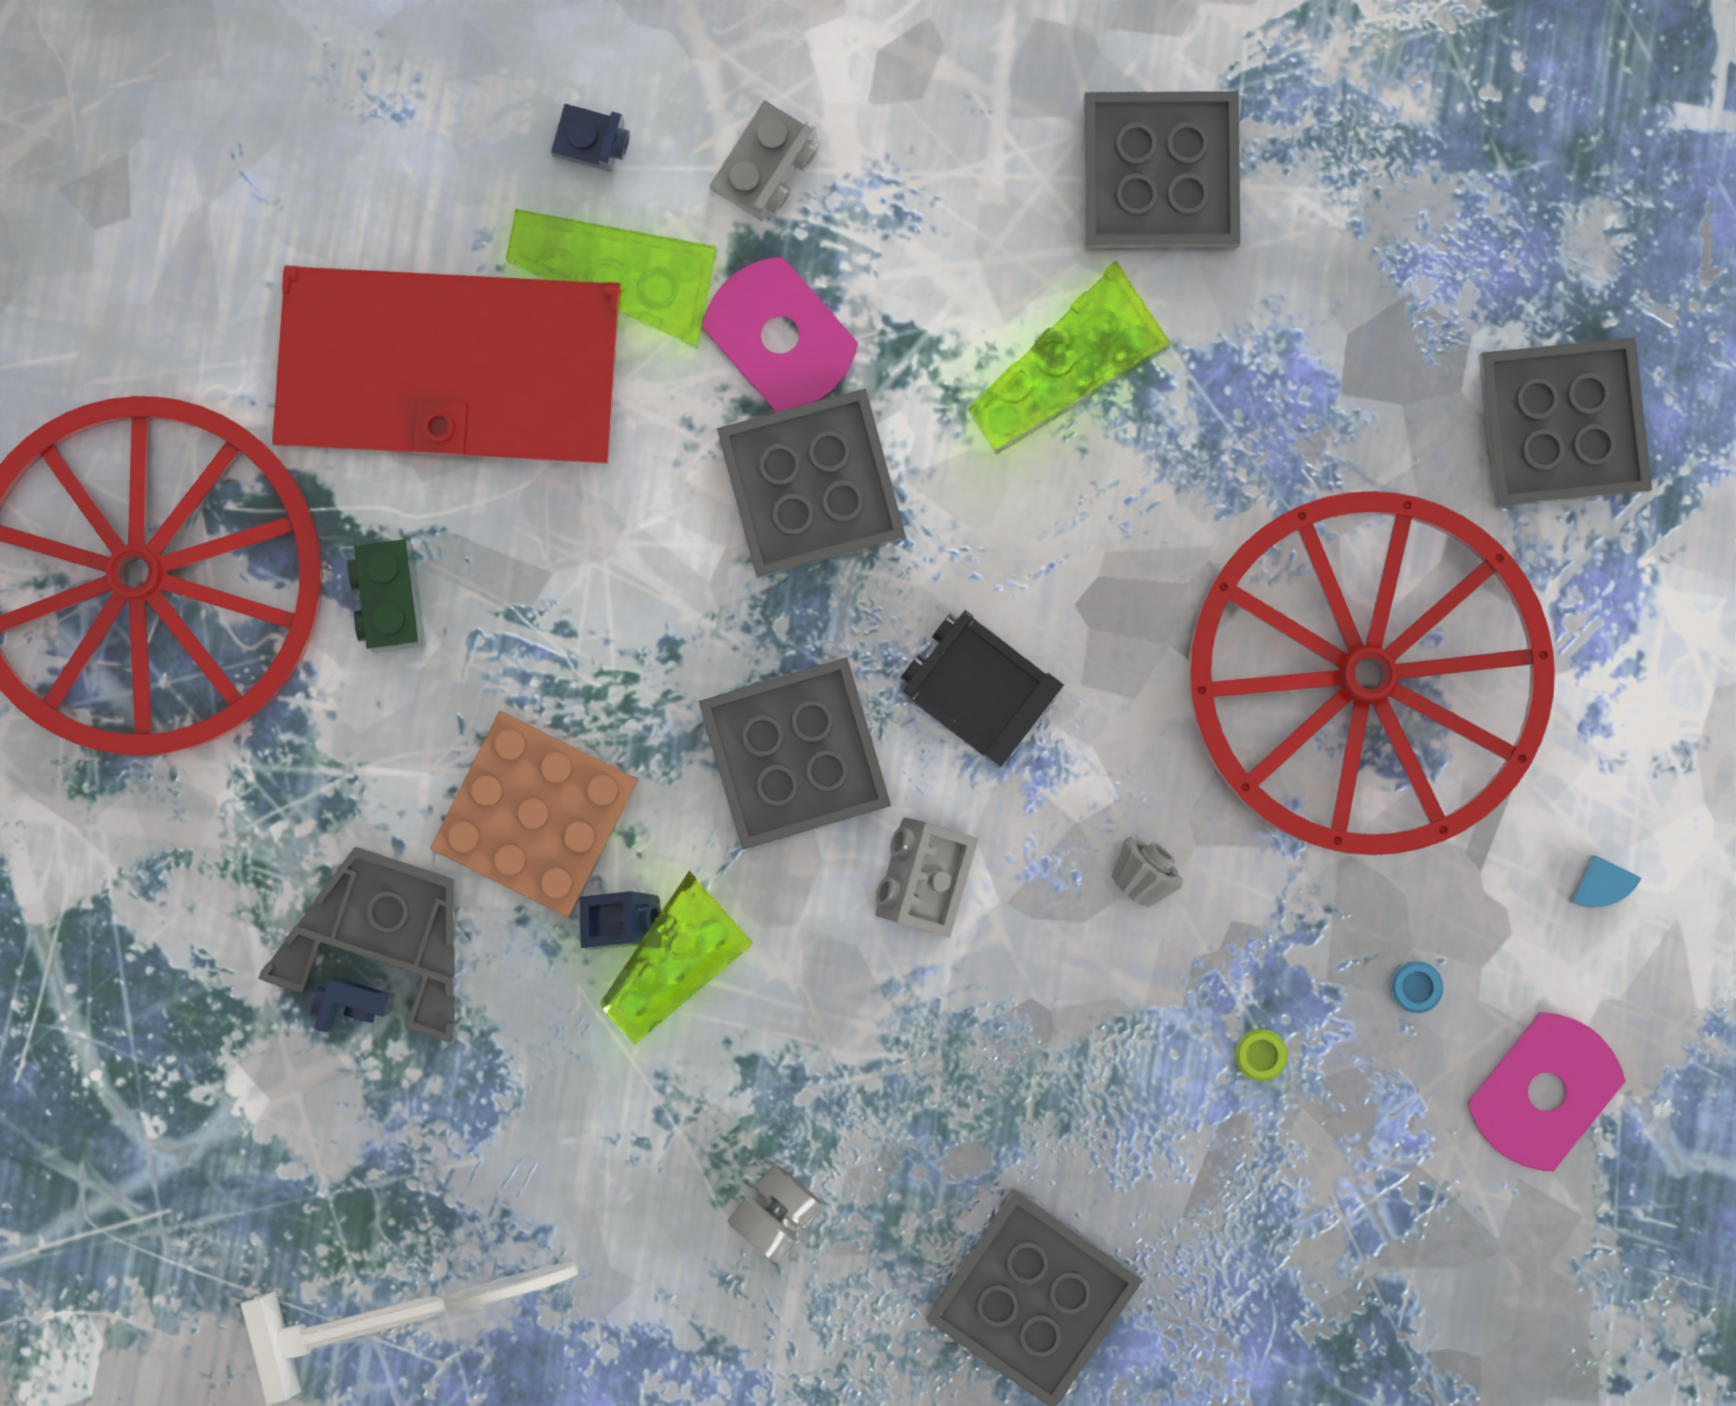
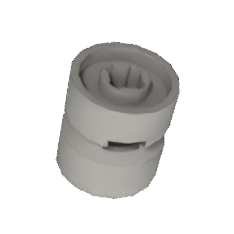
M773 1164L756 1185L758 1196L755 1199L745 1198L730 1216L728 1223L756 1249L779 1264L797 1242L795 1231L798 1228L808 1229L825 1208V1205L780 1166ZM777 1201L788 1209L783 1219L770 1209Z

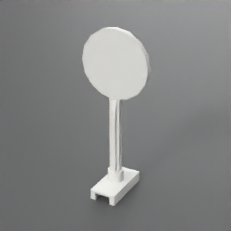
M576 1262L546 1266L480 1284L450 1296L423 1297L306 1327L304 1324L285 1327L276 1291L257 1295L253 1300L240 1304L266 1405L287 1401L302 1392L294 1358L310 1354L312 1348L426 1320L446 1309H465L522 1295L565 1281L578 1275L579 1271Z

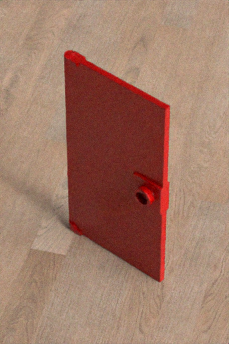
M295 265L284 266L273 445L609 464L618 317L621 297L620 282L601 283L314 268Z

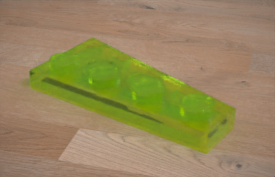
M515 209L506 254L508 263L546 280L601 283L620 282V313L634 318L639 323L671 335L696 349L699 348L702 324L717 255V246Z
M1115 260L1103 272V276L1088 291L1085 290L1051 328L1048 327L1034 341L1035 345L1018 362L1014 361L968 408L969 414L995 454L998 455L1169 350L1170 341Z

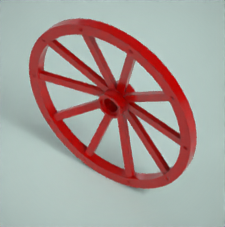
M157 396L111 398L86 404L56 417L27 436L0 464V512L16 484L43 457L112 555L111 557L0 525L1 542L106 572V575L0 615V633L111 591L113 593L44 700L36 695L20 678L9 663L1 646L0 691L16 708L51 733L77 745L123 755L152 756L196 748L227 735L260 713L279 694L302 661L315 630L323 592L322 552L316 523L305 496L283 462L252 433L224 415L186 401ZM149 419L183 423L200 428L225 440L226 443L148 544L145 545ZM131 420L128 545L123 542L56 449L57 445L79 433L97 426ZM240 452L249 457L264 473L286 508L288 517L161 556ZM293 532L295 535L300 567L299 592L295 613L168 575L169 571ZM137 560H144L148 566L146 581L138 587H130L126 581L127 568ZM166 590L290 628L271 666L259 681L242 696L162 594V591ZM127 602L129 603L135 734L109 732L94 728L69 718L58 711ZM146 602L159 615L228 703L229 707L191 726L168 732L152 733Z
M1378 491L1343 493L1303 504L1280 515L1249 538L1224 565L1202 603L1194 627L1188 673L1190 699L1202 743L1213 765L1236 796L1261 819L1299 841L1326 850L1358 855L1398 854L1422 849L1443 842L1467 830L1492 812L1518 785L1542 743L1550 718L1555 681L1553 646L1541 603L1517 562L1502 545L1485 530L1463 515L1440 504L1415 496ZM1347 515L1395 516L1366 644L1363 645L1313 524ZM1411 520L1431 526L1451 536L1483 561L1385 649H1382ZM1296 531L1300 535L1348 653L1237 586L1243 575L1260 556L1273 545ZM1493 574L1508 593L1518 613L1528 649L1395 663V660ZM1227 602H1232L1337 666L1338 670L1212 682L1213 646L1216 631ZM1359 662H1372L1379 669L1380 680L1374 689H1366L1357 682L1355 669ZM1530 665V687L1526 714L1514 746L1397 682L1399 679ZM1340 686V689L1247 774L1233 754L1224 736L1217 716L1214 697ZM1389 696L1504 759L1505 762L1479 793L1467 803L1445 816L1387 697ZM1352 700L1353 707L1331 828H1328L1291 812L1271 798L1259 785ZM1370 704H1372L1429 824L1410 830L1385 834L1347 832Z

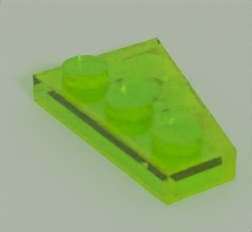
M689 870L599 1004L634 1044H637L754 943Z

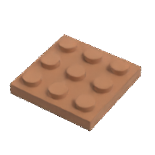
M499 710L430 849L570 918L639 779Z

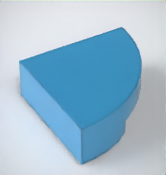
M1592 855L1570 902L1586 907L1612 905L1627 897L1637 887L1642 878L1598 856Z

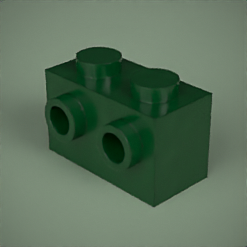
M406 539L354 546L355 559L348 560V576L352 591H360L362 610L354 611V625L358 642L366 641V648L374 653L425 647L413 545Z

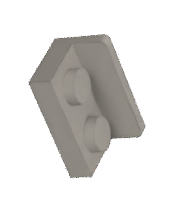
M764 100L711 182L710 189L760 221H763L769 210L777 214L792 190L786 183L796 168L804 171L808 167L819 148V144L814 142L816 127L809 122H806L805 125Z
M904 817L891 840L890 852L892 856L886 877L881 880L877 888L875 915L950 938L978 838Z

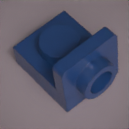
M564 103L551 154L557 158L612 172L615 158L623 160L625 157L631 131L624 129L625 122L621 113L612 111L609 116Z
M628 891L579 897L581 948L594 950L635 945L643 947L660 946L663 913L660 908V898L658 895Z
M337 977L329 979L326 987L318 986L313 998L310 1016L317 1017L314 1030L324 1033L330 1031L333 1027L339 1005L346 1006L343 1015L360 1021L374 1023L376 1015L384 1017L390 1014L395 994Z

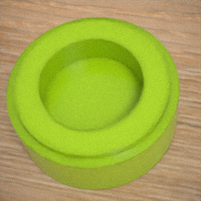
M1254 1029L1245 1033L1238 1040L1234 1051V1058L1238 1069L1248 1078L1256 1081H1269L1276 1078L1284 1070L1288 1060V1051L1284 1041L1276 1033L1266 1029Z

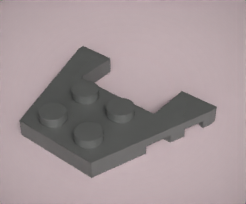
M354 847L316 897L315 902L298 925H295L270 962H267L261 970L258 979L301 994L306 993L322 943L421 975L422 981L406 1028L451 1043L455 1035V879L360 847Z

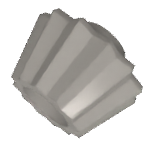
M1132 837L1127 838L1111 876L1123 893L1127 894L1133 901H1137L1142 906L1145 905L1147 907L1154 905L1179 890L1184 881L1179 876L1178 870L1172 866L1175 863V859L1166 849L1155 842L1146 845L1140 839L1135 840Z

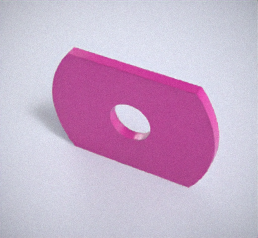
M784 257L758 261L742 268L728 278L712 298L702 324V329L775 412L820 401L827 397L847 374L858 346V342ZM777 317L791 320L799 331V339L796 346L789 352L782 354L769 351L761 340V332L764 325L769 320Z
M1539 1012L1467 1103L1479 1132L1497 1152L1522 1166L1542 1171H1554L1625 1083V1077L1614 1052L1593 1029L1566 1016ZM1541 1073H1553L1560 1078L1564 1085V1098L1556 1108L1542 1111L1531 1103L1528 1097V1087L1535 1076Z

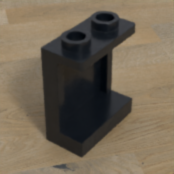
M966 609L959 618L950 613L932 636L939 644L930 656L925 659L918 654L900 677L907 683L902 691V695L1000 769L1064 684L1050 673L1046 674L975 620L973 615Z

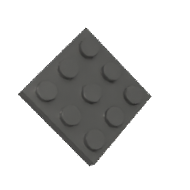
M1239 91L1085 92V248L1239 247Z
M1635 337L1483 352L1478 356L1495 508L1646 493L1652 490Z
M866 388L717 428L757 579L906 539Z
M847 657L699 701L742 850L891 806Z
M1013 1189L927 1313L925 1320L1046 1405L1057 1406L1143 1280Z

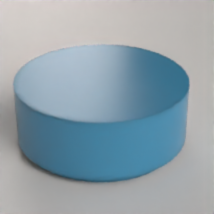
M1410 961L1400 965L1393 972L1389 982V991L1393 1001L1401 1009L1412 1013H1424L1433 1009L1439 1003L1443 994V981L1439 972L1430 964Z

